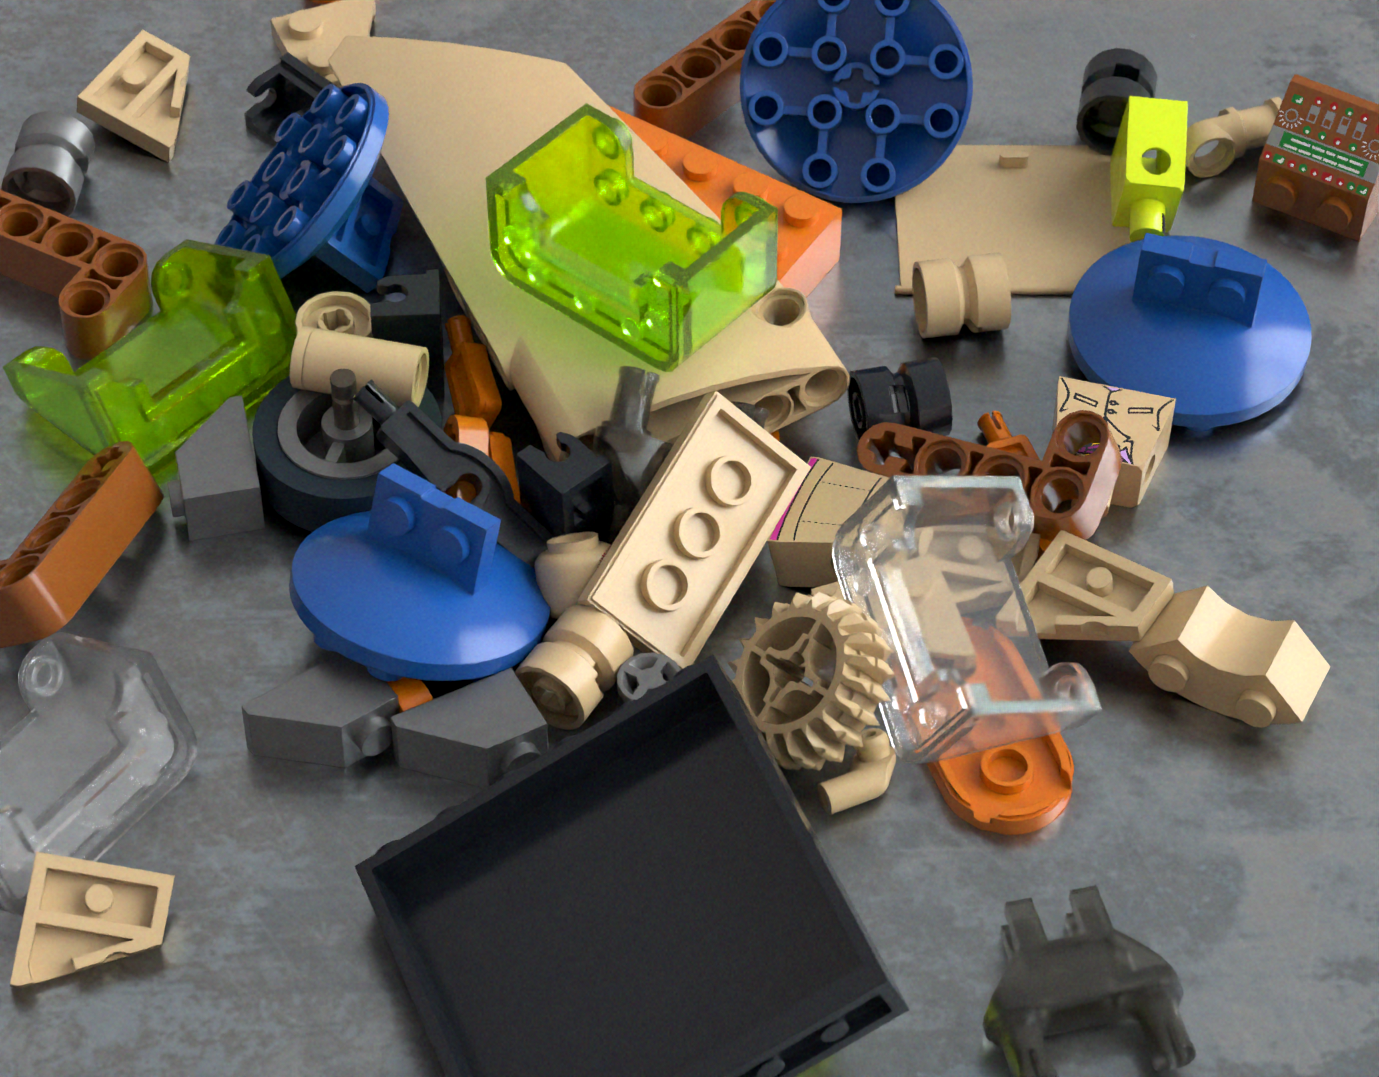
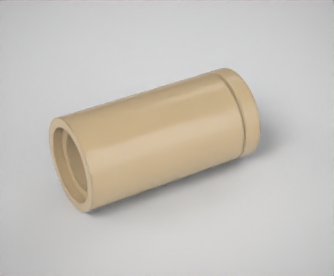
M303 326L296 336L292 350L290 382L293 388L332 395L331 374L338 369H349L356 376L357 393L372 379L399 407L408 400L419 407L427 383L429 353L428 349L422 346Z

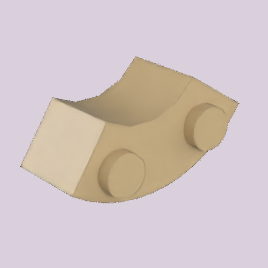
M1209 586L1175 593L1140 642L1134 641L1129 650L1133 657L1148 671L1151 681L1159 688L1169 692H1176L1202 707L1225 716L1240 719L1254 727L1302 722L1330 669V665L1295 620L1270 621L1247 615L1224 602Z

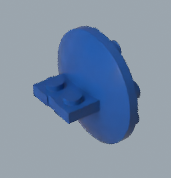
M777 0L766 11L755 27L746 46L740 73V99L744 120L752 140L765 160L779 175L799 189L823 199L844 203H868L889 199L918 186L935 173L951 155L962 136L970 113L973 95V75L967 46L955 21L937 0Z
M365 83L349 84L339 89L333 84H329L319 92L311 108L302 117L294 112L282 122L275 134L276 146L263 161L251 181H243L228 200L227 209L233 212L214 244V249L221 254V267L227 279L243 290H260L285 277L315 255L366 293L377 287V281L384 278L391 252L389 245L392 235L396 233L404 204L403 199L372 177L383 146L389 119V107L386 99Z
M1146 233L1144 239L1125 244L1097 260L1083 274L1076 285L1071 298L1067 323L1068 340L1072 354L1079 368L1090 382L1175 398L1172 425L1185 426L1196 432H1204L1216 426H1225L1249 420L1269 411L1282 402L1296 387L1304 373L1312 340L1311 324L1305 304L1292 284L1278 270L1267 263L1266 259L1259 258L1242 248L1225 242L1183 235L1159 236Z
M394 463L378 473L371 511L354 513L330 521L314 530L303 540L295 552L289 580V592L293 607L302 622L314 634V642L325 650L338 652L359 664L367 666L368 672L373 677L383 681H397L405 677L429 681L470 680L477 682L495 675L525 660L535 646L541 643L546 632L551 609L539 589L535 569L497 544L501 519L459 497L453 498L436 489V485Z

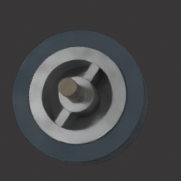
M338 369L331 374L332 395L293 388L290 376L286 377L263 399L253 422L252 436L261 492L270 506L280 516L294 525L312 532L340 517L371 511L378 473L393 463L407 470L402 462L377 439L376 434L382 425L360 404L353 400L357 394L356 376L349 369ZM426 387L419 408L443 430L439 406L432 393Z

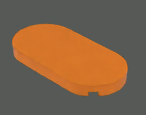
M961 619L975 653V669L966 672L953 670L954 662L919 657L914 658V665H906L901 661L895 660V662H891L890 668L894 673L896 669L897 677L895 674L890 679L892 695L945 802L959 818L980 830L1003 835H1019L1039 830L1058 818L1070 800L1074 775V763L1071 753L1011 642L989 626L988 632L980 628L972 627V620Z

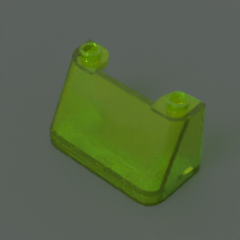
M186 239L164 254L156 262L152 271L151 288L160 312L74 372L62 352L47 346H35L24 351L5 364L3 369L15 393L22 402L93 456L104 448L112 447L118 442H132L154 477L176 461L175 452L229 397L242 395L244 409L246 410L266 396L278 383L290 376L291 355L297 336L295 326L296 314L270 255Z

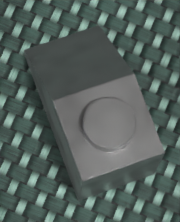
M242 395L229 397L175 452L179 478L167 480L172 516H185L190 541L265 529L260 485Z
M341 654L241 705L246 744L253 755L343 768L354 764L366 756H374L387 749L393 742L391 717L400 713L398 696L387 682L373 677L368 672L367 666L359 664Z
M512 668L391 717L394 759L399 767L485 789L493 785L503 774L512 770H518L548 752L547 722Z

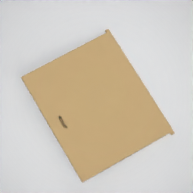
M956 145L951 155L935 173L918 186L894 197L900 285H895V294H912V269L916 261L950 258L957 267H960L967 256L1001 253L1008 272L1011 295H1073L1076 285L1091 265L1112 250L1131 243L1129 227H1114L1112 225L1110 159L1112 155H1103L1090 149L1087 145Z

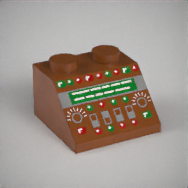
M1295 74L1289 83L1259 158L1252 201L1360 242L1379 212V104Z

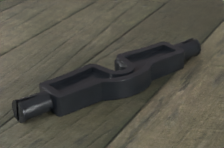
M372 379L366 383L365 387L363 386L353 400L360 404L382 425L376 434L377 439L402 462L409 472L436 485V489L442 492L451 489L458 481L471 483L476 490V497L470 504L501 519L497 544L534 568L539 554L548 550L547 541L555 537L514 499L511 484L496 462L473 446L454 442L412 401H406L399 408Z

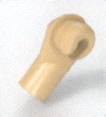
M878 728L861 731L863 747L853 746L857 754L854 755L850 771L817 785L820 802L828 815L875 799L886 791L896 764V751L893 747L889 746L890 739L885 731Z

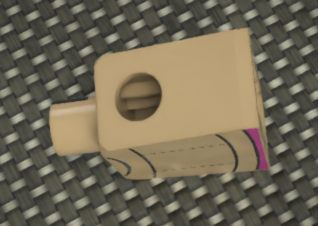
M810 456L807 462L811 467L767 540L779 585L787 587H820L890 566L895 555L918 559L926 557L932 541V526L926 520L907 518L901 486L894 479L823 458Z

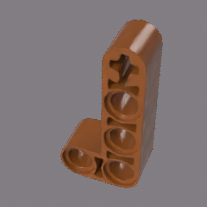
M0 190V274L59 298V310L65 344L72 355L85 360H96L108 356L117 349L153 305L148 261L145 251L133 242Z
M1087 410L1069 413L1059 421L1042 460L889 422L873 425L865 431L857 447L858 459L864 470L892 478L899 483L905 503L992 526L1041 534L1040 538L1048 541H1053L1060 530L1087 540L1094 534L1100 524L1122 464L1120 449L1107 422L1101 415ZM1100 443L1091 454L1075 456L1084 445ZM960 469L957 476L952 480L944 483L938 482L947 471ZM1019 484L1016 490L1009 496L995 497L1004 486ZM1078 499L1075 506L1069 511L1053 513L1057 505L1062 501Z
M121 441L95 454L78 472L10 558L0 561V648L38 641L64 627L161 504L164 493L132 442Z

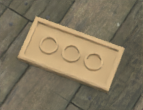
M717 391L706 393L577 602L580 605L592 607L610 617L626 633L631 644L641 652H654L666 655L674 660L680 669L692 665L811 467Z

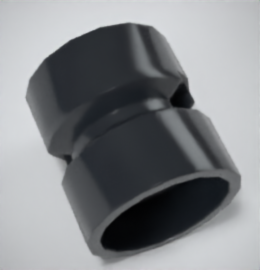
M1114 48L1100 52L1091 58L1084 70L1076 128L1080 139L1090 149L1103 155H1112L1129 96L1155 98L1157 74L1153 64L1144 55L1131 49Z
M937 357L901 362L896 373H892L887 366L849 372L850 384L847 388L848 405L857 442H859L865 431L873 425L883 422L897 423L944 436L950 434L953 420L950 389L943 366ZM892 394H895L897 413H894Z

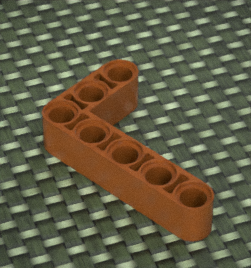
M777 0L749 1L641 78L635 84L633 91V116L681 138L688 139L741 100L740 73L746 46L760 19Z

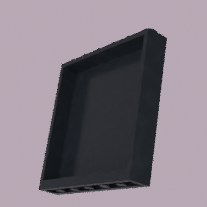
M714 655L698 664L681 669L668 682L639 699L620 705L612 715L577 735L564 738L551 751L518 770H512L503 774L490 787L459 805H453L442 810L434 820L399 840L386 843L378 849L376 854L355 866L446 1077H795L910 1010L737 687Z

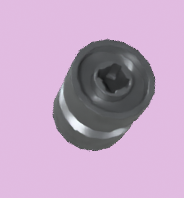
M42 111L30 115L22 124L15 144V153L10 158L1 190L69 216L74 212L93 156L95 142L92 133L82 122L61 112Z

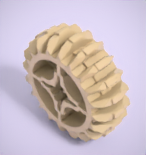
M818 591L813 597L796 593L791 604L774 602L772 618L755 617L757 631L751 638H738L744 648L740 659L727 662L736 674L732 682L737 687L777 764L784 769L799 771L804 767L805 769L820 771L825 760L842 763L845 745L863 747L860 732L866 725H879L873 714L877 704L891 701L885 690L881 687L882 684L895 675L890 669L889 664L885 662L893 650L881 638L883 630L878 627L876 621L862 613L863 609L849 600L842 601L832 594H824ZM807 677L812 680L813 686L805 683L803 678Z

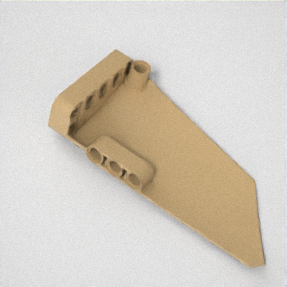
M349 35L345 36L328 59L330 68L341 87L354 83H365L386 99L389 107V119L380 155L438 254L460 306L470 319L471 325L480 341L486 346L487 353L510 391L516 389L538 429L547 458L554 462H560L569 457V454L561 451L557 445L556 434L559 432L573 435L598 457L605 454L612 461L614 507L646 491L706 393L717 391L770 434L831 405L846 392L850 384V375L812 319L806 296L799 290L784 288L750 249L566 63L503 50L455 43Z

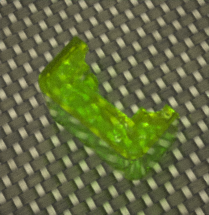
M586 103L485 178L492 259L500 273L514 286L652 367L663 372H672L775 288L777 282L778 208L758 196L743 191L734 193L722 204L721 224L713 218L706 217L672 198L668 193L660 191L635 177L633 141L629 129L619 119L613 118Z

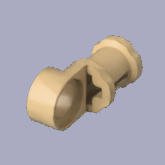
M1280 97L1267 99L1263 105L1237 111L1234 107L1226 108L1219 111L1218 117L1205 119L1188 127L1186 166L1190 172L1200 178L1218 175L1227 169L1235 158L1242 157L1245 154V150L1265 146L1282 103ZM1211 141H1219L1216 148L1210 153L1195 157L1197 150L1204 144Z

